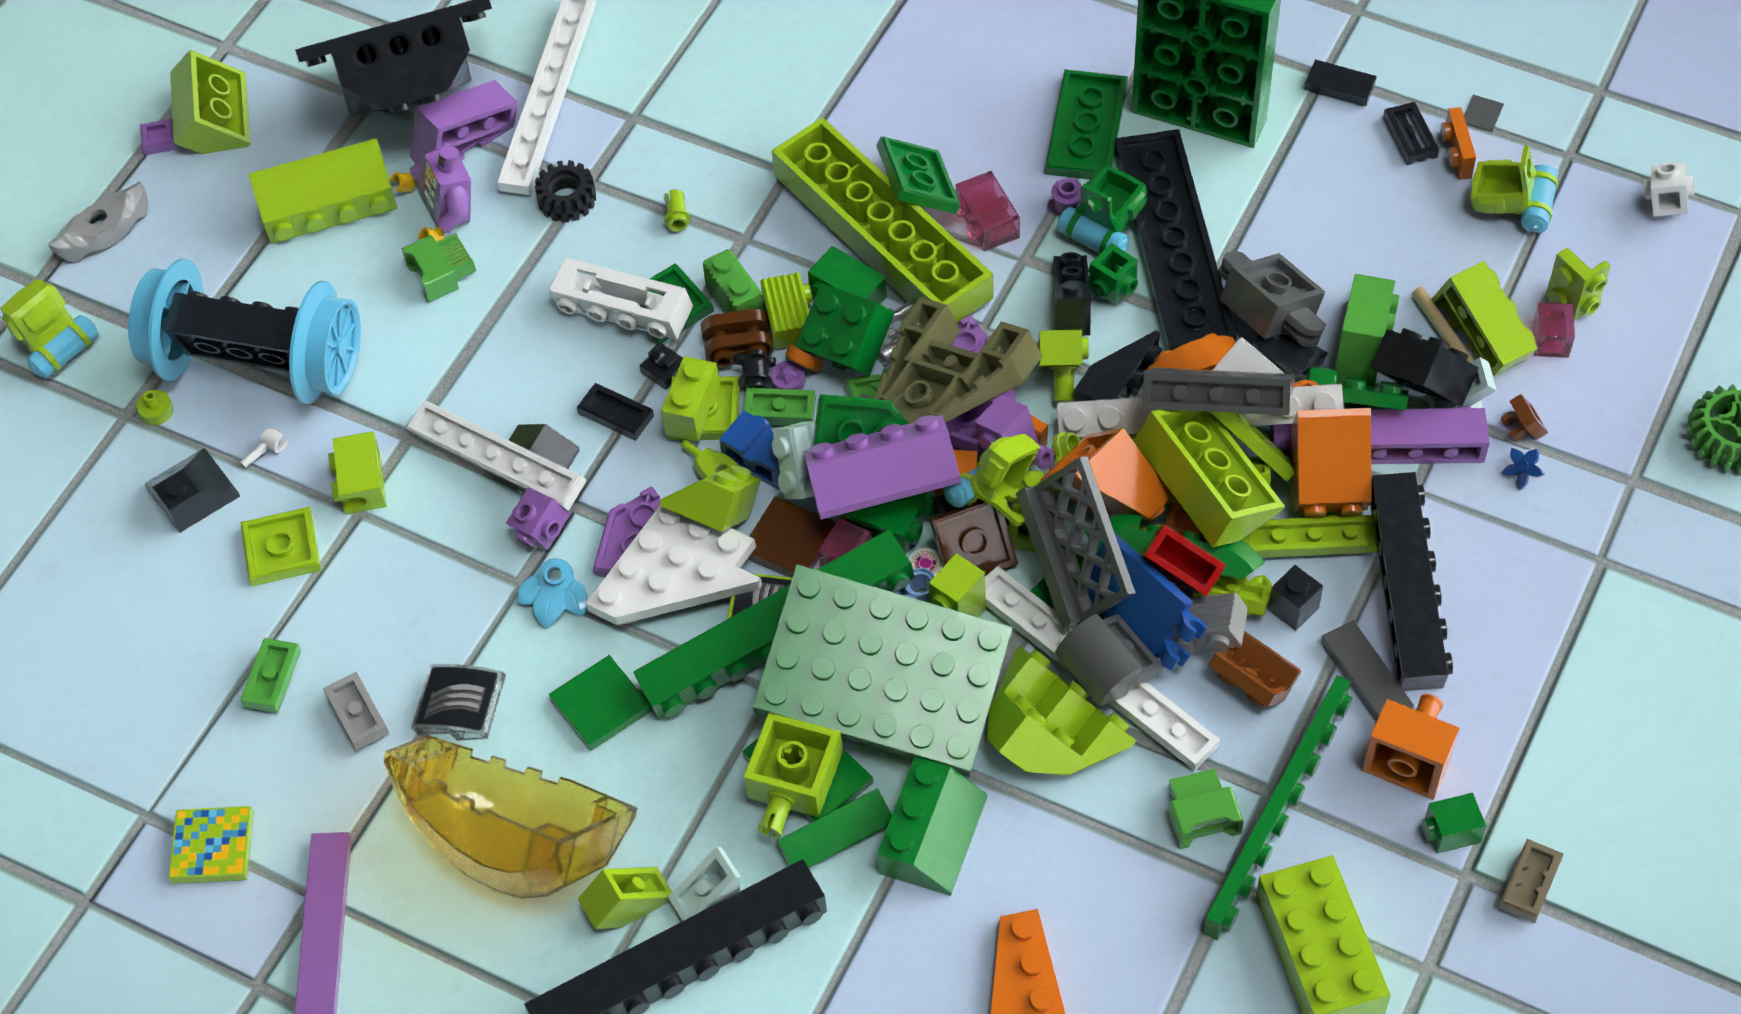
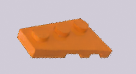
M1038 909L1000 916L990 1014H1066Z

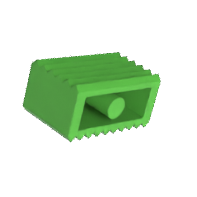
M726 249L703 261L706 289H709V293H712V297L719 303V307H722V311L726 313L747 309H760L765 312L763 293L731 249Z

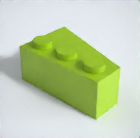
M1485 261L1451 276L1432 297L1437 308L1441 306L1451 318L1448 323L1453 331L1460 329L1470 340L1467 343V348L1477 359L1481 357L1489 362L1492 376L1527 360L1538 349L1533 333L1524 326L1517 314L1516 305L1510 298H1507L1500 287L1497 274L1492 269H1489Z

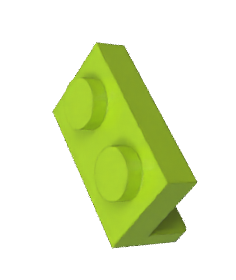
M1566 247L1556 254L1546 296L1554 307L1559 308L1573 322L1583 315L1589 316L1602 303L1601 297L1608 283L1607 277L1611 265L1607 261H1603L1590 269Z

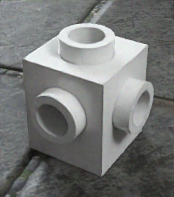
M1663 163L1651 166V179L1644 180L1646 200L1652 199L1653 216L1688 213V196H1695L1694 177L1693 175L1687 176L1686 163Z

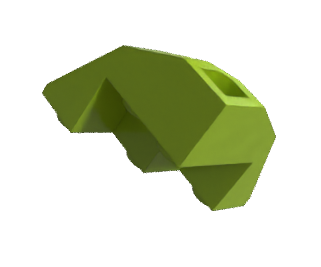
M1021 646L1015 650L989 708L987 740L1000 754L1025 772L1071 775L1124 751L1135 744L1136 740L1127 732L1130 725L1114 712L1108 716L1087 699L1090 694L1083 686L1075 680L1068 684L1048 667L1052 662L1035 648L1031 653Z

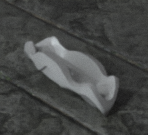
M141 181L124 190L100 198L80 214L74 216L61 229L58 235L48 243L49 248L67 261L79 262L87 254L107 249L119 242L128 234L135 221L147 214L148 199ZM103 214L107 215L104 222L96 225L91 224Z

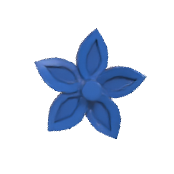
M1511 448L1510 457L1514 464L1505 467L1502 473L1509 476L1517 475V483L1521 489H1524L1528 484L1529 475L1536 478L1545 475L1539 466L1534 465L1539 460V449H1533L1524 454L1520 450Z

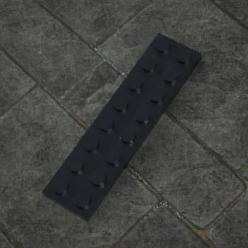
M1175 129L1115 138V150L1120 170L1146 184V204L1134 219L1167 350L1172 351L1212 333L1217 336H1230L1236 341L1237 335L1230 310L1220 301L1224 288L1218 275L1219 270L1180 130Z

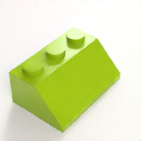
M189 50L170 71L174 143L200 154L248 147L251 142L246 73L198 52Z

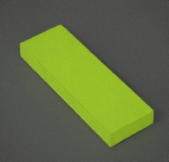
M1210 412L1285 481H1288L1296 473L1292 460L1240 413Z

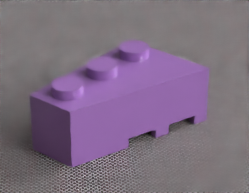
M496 80L443 97L442 100L416 106L410 158L417 163L423 159L426 153L450 145L457 148L462 161L465 159L463 153L478 144L482 148L514 127L518 101Z

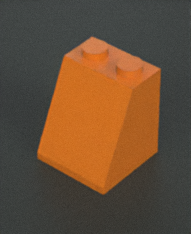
M1352 408L1297 411L1290 428L1291 457L1296 472L1293 475L1295 513H1305L1306 517H1322L1327 514L1326 512L1341 511L1342 516L1361 515L1363 511L1368 510L1372 502L1371 409Z
M1124 428L1087 434L1041 478V481H1043L1077 458L1088 456L1108 516L1133 514L1141 515V520L1147 519L1150 521L1163 513L1165 510L1163 505L1173 496ZM1079 471L1075 472L1072 487L1080 491L1082 478ZM1052 487L1053 490L1060 493V489ZM1070 495L1069 499L1077 503L1078 499ZM1087 505V509L1093 512L1092 507Z

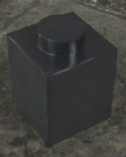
M1294 565L1271 587L1268 610L1297 631L1319 609L1323 585Z

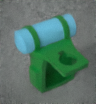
M1105 165L1102 170H1097L1090 180L1081 186L1080 202L1076 208L1068 207L1062 212L1057 222V231L1064 234L1066 238L1075 240L1099 254L1111 243L1126 252L1129 238L1122 232L1126 224L1130 220H1134L1145 206L1147 200L1146 184L1123 171Z

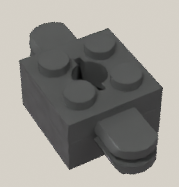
M1229 251L1224 255L1218 271V275L1226 281L1220 301L1230 308L1233 314L1239 316L1254 329L1256 334L1264 339L1287 333L1301 346L1314 347L1318 345L1321 334L1326 326V323L1316 315L1325 294L1321 287L1280 253L1253 261L1244 253L1238 251Z

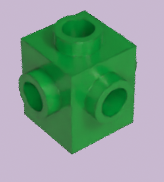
M1111 243L1090 263L1088 269L1090 273V289L1097 297L1106 299L1116 306L1125 296L1129 297L1137 288L1138 260Z

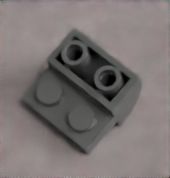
M1098 614L1085 619L1065 636L1055 651L1058 658L1099 706L1125 697L1132 686L1157 677L1163 668L1159 660L1119 614L1103 620Z

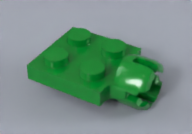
M1312 367L1307 374V380L1314 381L1319 385L1342 384L1343 402L1406 410L1408 390L1402 389V383L1381 381V386L1367 385L1366 378L1346 376L1345 381H1338V371L1321 367Z

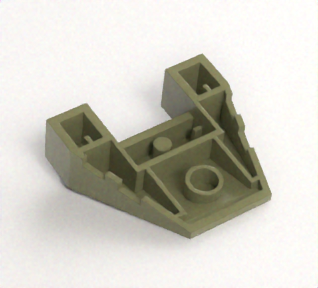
M920 297L900 325L899 333L901 337L897 347L892 348L889 356L892 361L888 373H883L874 399L891 400L909 423L916 422L917 419L926 415H943L945 422L1024 383L1042 355L1028 329L1002 321L979 353L953 346L951 344L961 330L948 306Z

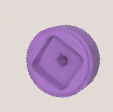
M794 361L780 362L771 371L773 389L802 390L805 386V371L801 365Z

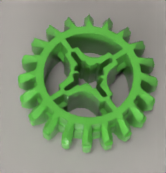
M1734 384L1728 387L1727 391L1719 385L1714 389V392L1707 390L1702 395V398L1694 403L1692 412L1689 413L1687 419V437L1692 439L1691 449L1700 450L1699 459H1711V468L1720 464L1723 466L1725 473L1730 468H1735L1740 475L1741 390H1737Z

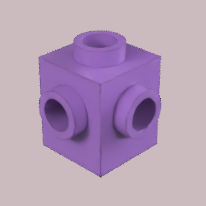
M528 487L517 506L513 509L506 524L517 532L514 538L530 548L537 544L548 550L559 535L570 513L553 498Z

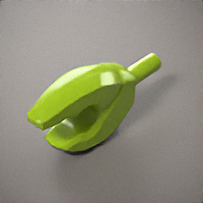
M687 439L681 443V447L695 457L694 467L701 479L732 465L739 466L733 458L724 453L709 448L700 451Z

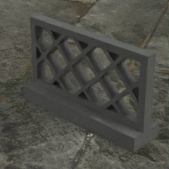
M1152 368L1144 372L1143 408L1289 415L1295 374Z
M1088 456L1077 458L1034 487H1024L1016 493L1062 628L1075 627L1085 619L1095 614L1099 615L1136 594ZM1079 471L1082 478L1080 491L1072 487L1075 472ZM1052 487L1060 489L1058 503L1056 502ZM1070 495L1078 499L1075 515L1066 511ZM1087 505L1092 507L1094 513L1092 525L1084 521ZM1064 519L1072 523L1070 536L1067 534ZM1082 529L1090 533L1086 549L1078 545ZM1099 539L1104 541L1106 547L1104 559L1096 555ZM1076 553L1084 557L1081 571L1075 557ZM1093 564L1102 568L1098 583L1090 579ZM1111 573L1116 575L1120 591L1117 593L1108 589ZM1087 588L1096 592L1093 606Z

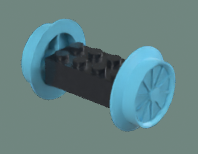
M178 259L167 270L150 269L139 281L129 312L128 337L135 359L141 363L152 364L157 376L163 380L173 381L179 378L188 368L192 356L290 372V381L295 397L301 403L311 404L322 393L334 395L342 393L349 384L359 354L361 321L356 303L351 299L337 297L334 287L326 281H318L313 284L304 296L299 308L287 306L285 310L277 309L260 301L246 304L229 296H221L220 299L209 298L204 294L202 278L197 266L188 259Z

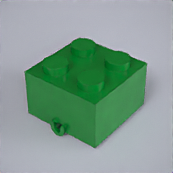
M820 283L795 347L813 356L832 362L831 366L845 371L848 368L870 376L895 312L870 299Z

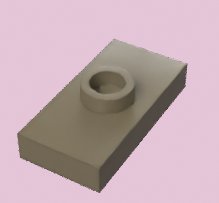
M1526 839L1498 908L1536 923L1564 854Z

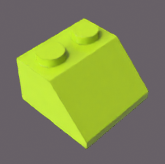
M732 465L662 498L659 506L723 532L750 518L761 479L750 475L751 471L744 467Z

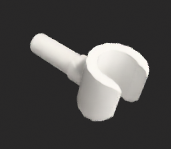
M266 429L260 437V444L240 462L247 468L268 449L276 453L282 452L287 446L288 441L277 430Z

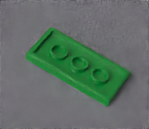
M1064 69L1045 166L1046 175L1090 180L1092 175L1097 170H1102L1105 165L1113 167L1116 151L1115 138H1118L1128 76Z

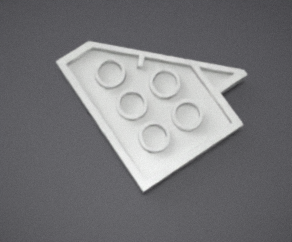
M659 506L585 603L587 610L615 625H621L759 590L762 587L761 578L741 569L756 548L755 540L732 528L723 532Z

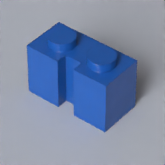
M743 410L719 439L721 453L733 458L739 466L750 470V475L761 479V481L779 490L778 476L780 469L778 458L772 451V441L774 439L772 427L765 418L758 415L753 416Z

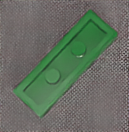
M876 788L781 837L776 842L788 866L804 859L809 868L887 827L892 814L879 788Z

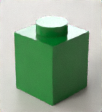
M1473 792L1429 803L1425 818L1422 819L1424 836L1427 841L1433 842L1437 854L1481 843L1486 829V823Z

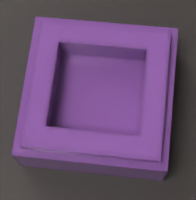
M172 119L140 124L141 145L144 155L177 150L174 143Z

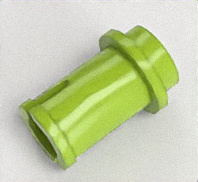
M672 189L669 190L670 198L667 192L664 194L667 212L664 221L670 230L680 232L685 230L690 223V214L686 211L683 191Z

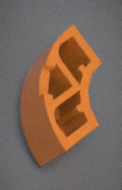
M1214 333L1208 334L1201 339L1184 344L1172 351L1167 350L1160 353L1156 357L1155 363L1147 370L1152 368L1213 370L1235 345L1236 341L1230 336H1217Z

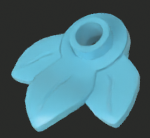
M554 558L544 562L539 568L538 574L526 578L518 589L517 603L520 605H533L534 615L543 628L551 626L561 616L564 609L579 616H584L587 610L585 604L588 601L586 589L583 584L574 579L571 566L562 559ZM552 571H561V577L558 580L552 581L549 579Z

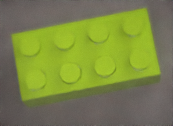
M1334 855L1259 875L1256 897L1302 1014H1386L1391 994Z

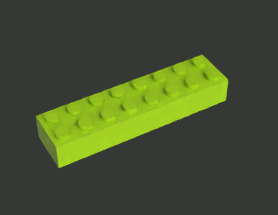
M823 117L771 150L774 176L872 269L886 276V282L907 302L911 301L915 305L918 299L923 297L946 304L956 323H959L961 319L972 314L993 299V273L919 205L896 200L888 177Z

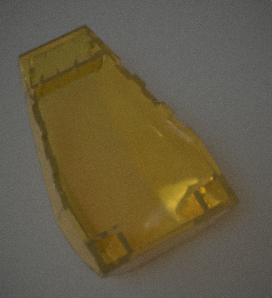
M430 735L386 750L383 759L396 795L411 822L433 849L464 875L494 891L520 899L548 897L606 867L634 821L638 809L635 806L564 777H560L558 783L541 778L543 771L529 766L526 768L525 773L505 767L507 760L494 755L490 757V761L473 757V749Z

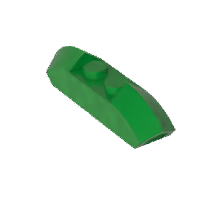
M1120 514L1109 516L1114 533L1139 554L1154 533L1161 527L1147 524L1146 531L1139 530L1141 515ZM1083 530L1089 539L1090 533ZM1183 531V537L1227 565L1221 573L1223 576L1243 579L1265 563L1261 556L1242 540L1212 547L1210 543L1204 542L1203 534ZM1099 539L1097 551L1103 543V540Z

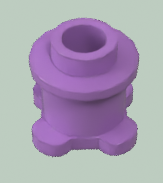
M1069 178L1057 181L1051 190L1053 199L1048 201V210L1055 212L1060 217L1062 212L1068 207L1076 208L1080 202V188L1082 184Z

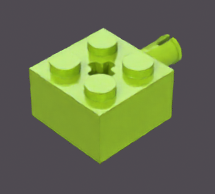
M771 712L768 713L744 775L747 798L768 803L761 823L757 828L761 834L768 837L770 830H772V838H780L789 810L815 817L820 816L843 754L841 731Z

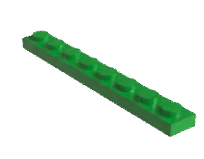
M1339 675L1334 679L1206 916L1203 934L1218 941L1224 928L1229 931L1232 929L1240 911L1235 908L1241 897L1247 899L1252 892L1256 882V878L1252 875L1257 866L1264 868L1273 850V847L1269 844L1274 835L1281 837L1289 820V816L1285 814L1290 804L1296 807L1300 802L1305 790V786L1302 785L1305 776L1309 775L1312 777L1315 774L1321 760V756L1318 755L1322 745L1329 747L1337 730V726L1333 725L1338 716L1344 718L1353 700V697L1348 696L1350 680Z

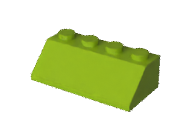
M377 138L248 173L270 244L398 209Z
M1166 409L1151 411L1134 439L1135 444L1212 547L1242 540L1280 513L1285 507L1222 423L1208 411Z

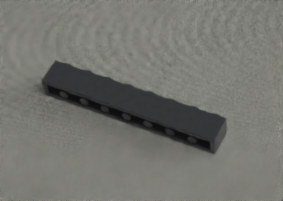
M801 859L524 1003L528 1014H642L651 1004L662 998L669 999L677 996L684 990L685 986L696 980H707L717 974L721 967L733 961L741 962L754 953L755 949L767 943L775 944L780 942L793 929L801 925L809 926L814 924L827 912L825 894L804 859Z

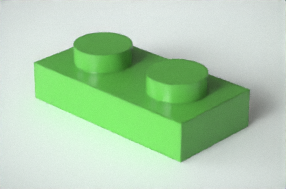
M747 388L744 411L753 416L758 415L765 418L770 425L789 426L800 422L814 421L816 393L815 390Z
M263 638L240 699L244 708L273 713L279 712L301 653L298 643Z

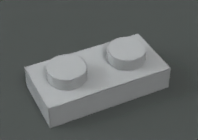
M357 672L323 688L356 751L389 734L387 726Z

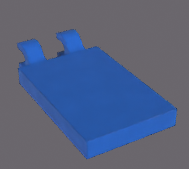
M1115 533L1136 594L1102 612L1100 615L1108 618L1119 614L1157 659L1160 658V662L1165 668L1172 671L1177 664L1183 667L1190 657V653L1178 645L1172 637L1177 631L1181 639L1190 643L1194 636L1201 639L1208 628L1207 625L1189 611L1194 602ZM1104 541L1096 553L1102 559H1104L1106 553ZM1093 564L1090 579L1096 583L1099 582L1102 570L1100 566ZM1111 573L1108 589L1117 593L1120 591L1116 575ZM1087 588L1093 606L1096 592Z

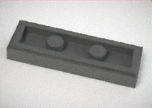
M1354 620L1322 635V644L1345 677L1351 681L1350 684L1376 721L1387 699L1409 708H1414L1412 701Z

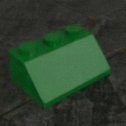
M915 756L877 852L879 874L951 896L985 806L987 794L951 766Z

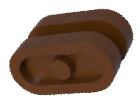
M747 309L706 317L701 322L702 338L706 342L704 345L706 361L717 363L718 368H727L731 365H737L735 363L737 355L750 353L754 349L763 350L770 357L773 353L772 338L768 334L770 327L766 312L760 309Z

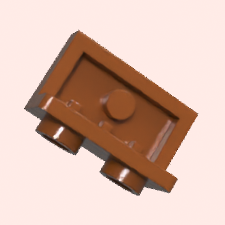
M1244 631L1240 648L1234 647L1233 649L1229 648L1225 652H1216L1208 666L1217 671L1216 675L1220 680L1232 686L1237 685L1247 692L1246 696L1250 701L1262 707H1270L1285 701L1301 674V670L1246 631Z

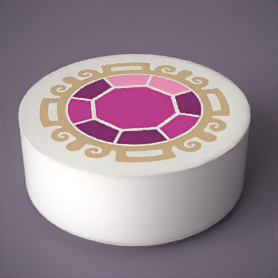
M931 548L918 549L909 557L913 569L926 568L934 573V576L943 568L939 552Z

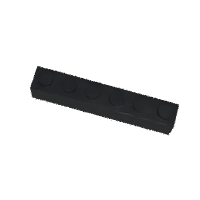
M1416 472L1372 475V502L1370 504L1397 682L1404 691L1444 688L1448 675L1453 674L1452 655L1450 652L1445 653L1443 640H1447V624L1445 618H1439L1438 606H1441L1442 603L1441 588L1439 584H1434L1432 573L1436 572L1434 551H1428L1427 539H1430L1431 535L1430 522L1428 517L1423 518L1421 506L1425 505V491L1423 485L1417 484Z

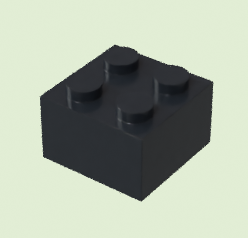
M1403 328L1401 333L1386 329L1370 368L1395 382L1402 383L1408 389L1463 406L1479 367L1467 361L1469 355L1450 348V344L1431 336L1428 340H1421L1422 335Z

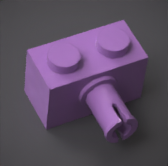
M1000 395L974 422L983 451L987 450L997 439L1026 434L1040 446L1031 466L1035 465L1045 470L1052 464L1054 459L1053 449L1039 444L1028 406Z

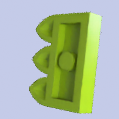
M1220 575L1207 596L1237 593L1248 608L1247 615L1257 614L1265 616L1272 583L1265 575L1256 576L1250 581H1247V577L1239 579ZM1194 592L1193 597H1199V595Z

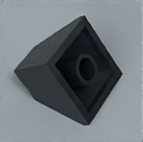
M205 448L144 483L179 533L240 497L239 492Z

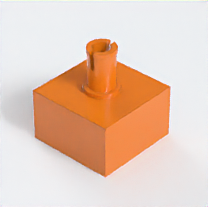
M1422 694L1416 710L1387 699L1370 735L1362 771L1434 800L1450 764L1460 728L1437 719L1439 712L1443 708V702L1434 695Z

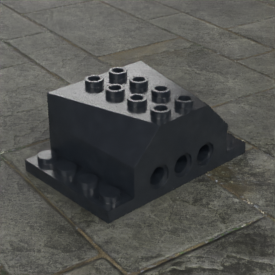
M470 0L295 49L299 63L306 61L307 67L327 62L325 55L331 54L350 115L387 108L391 113L410 109L409 102L419 100L422 104H428L442 100L441 93L472 80L467 62L470 48L462 23L486 18L485 11L492 9L490 0Z

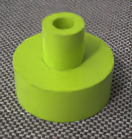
M148 390L138 398L136 403V409L141 420L148 425H160L170 419L174 410L168 394L162 390Z

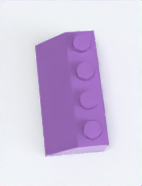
M926 415L913 423L902 426L898 424L888 425L879 432L868 435L862 433L854 434L845 441L833 444L820 443L813 446L811 450L804 451L820 519L962 483L943 415Z

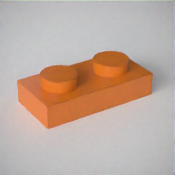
M1461 107L1448 108L1446 122L1441 123V137L1443 142H1448L1449 164L1451 167H1455L1459 180L1471 179L1476 162V154Z

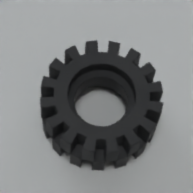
M568 160L567 165H563V161H557L558 166L555 168L552 164L547 165L548 172L542 169L539 172L540 178L536 177L535 180L538 205L547 218L551 215L552 220L558 222L559 217H562L563 223L569 222L568 217H573L574 221L580 220V213L584 216L588 215V208L593 209L595 206L594 201H596V191L590 170L588 168L584 169V165L578 163L575 167L574 161ZM564 187H574L577 189L574 193L566 196L554 194L557 190Z

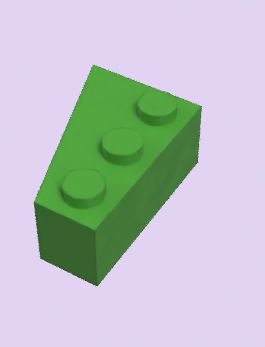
M1354 274L1335 370L1338 371V381H1345L1346 376L1366 378L1367 385H1375L1377 371L1370 367L1386 329L1393 331L1400 295L1393 294L1396 280Z

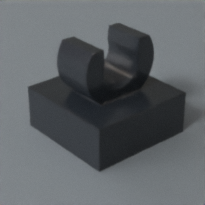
M657 343L648 352V357L639 365L640 372L667 390L671 386L672 377H675L683 357L667 346Z

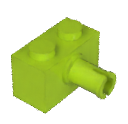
M1040 330L1038 333V349L1042 357L1039 360V367H1050V370H1053V401H1074V370L1082 366V359L1089 358L1088 337H1082V330Z

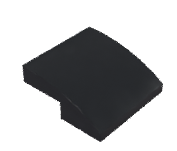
M1286 334L1268 339L1258 335L1249 341L1253 347L1285 374H1295V383L1307 376L1310 368L1322 365L1328 355V352L1318 346H1301Z

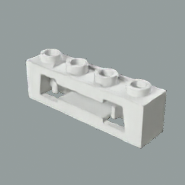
M566 257L549 289L557 308L564 313L583 314L597 322H613L627 330H643L656 338L669 337L677 340L693 308L685 288ZM579 272L585 273V274H589V275H594V276H596V277H591V276L579 274ZM648 290L655 291V292H658V293H662V294H665V295L663 296V295H659V294H656V293L648 292Z

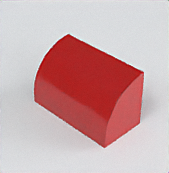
M1165 524L1154 533L1140 553L1150 564L1199 596L1208 595L1227 566Z

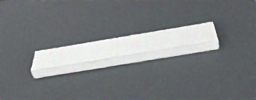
M423 400L406 428L412 434L527 490L529 487L553 498L568 511L587 481L581 475L426 400Z

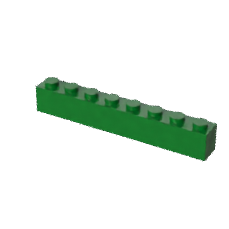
M890 529L817 569L818 571L892 592L902 590L910 583V580L915 578L910 560ZM790 585L633 671L659 720L678 715L691 702L712 696L718 687L729 681H738L744 678L752 668L767 662Z

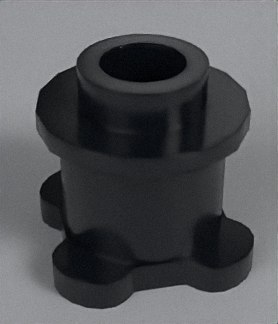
M754 349L750 353L735 357V363L742 366V375L739 377L738 383L745 391L747 388H770L773 381L769 376V368L776 366V358L769 357L760 349Z

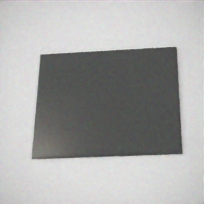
M1473 94L1464 114L1466 124L1493 131L1504 103Z

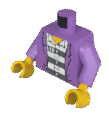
M446 145L440 149L432 150L426 153L423 159L410 167L408 174L394 172L390 176V182L399 183L394 191L401 193H411L415 188V180L418 181L417 186L438 225L435 230L428 227L422 228L418 234L419 240L432 235L436 242L444 239L445 232L449 234L457 225L470 222L471 178L459 157L457 148Z

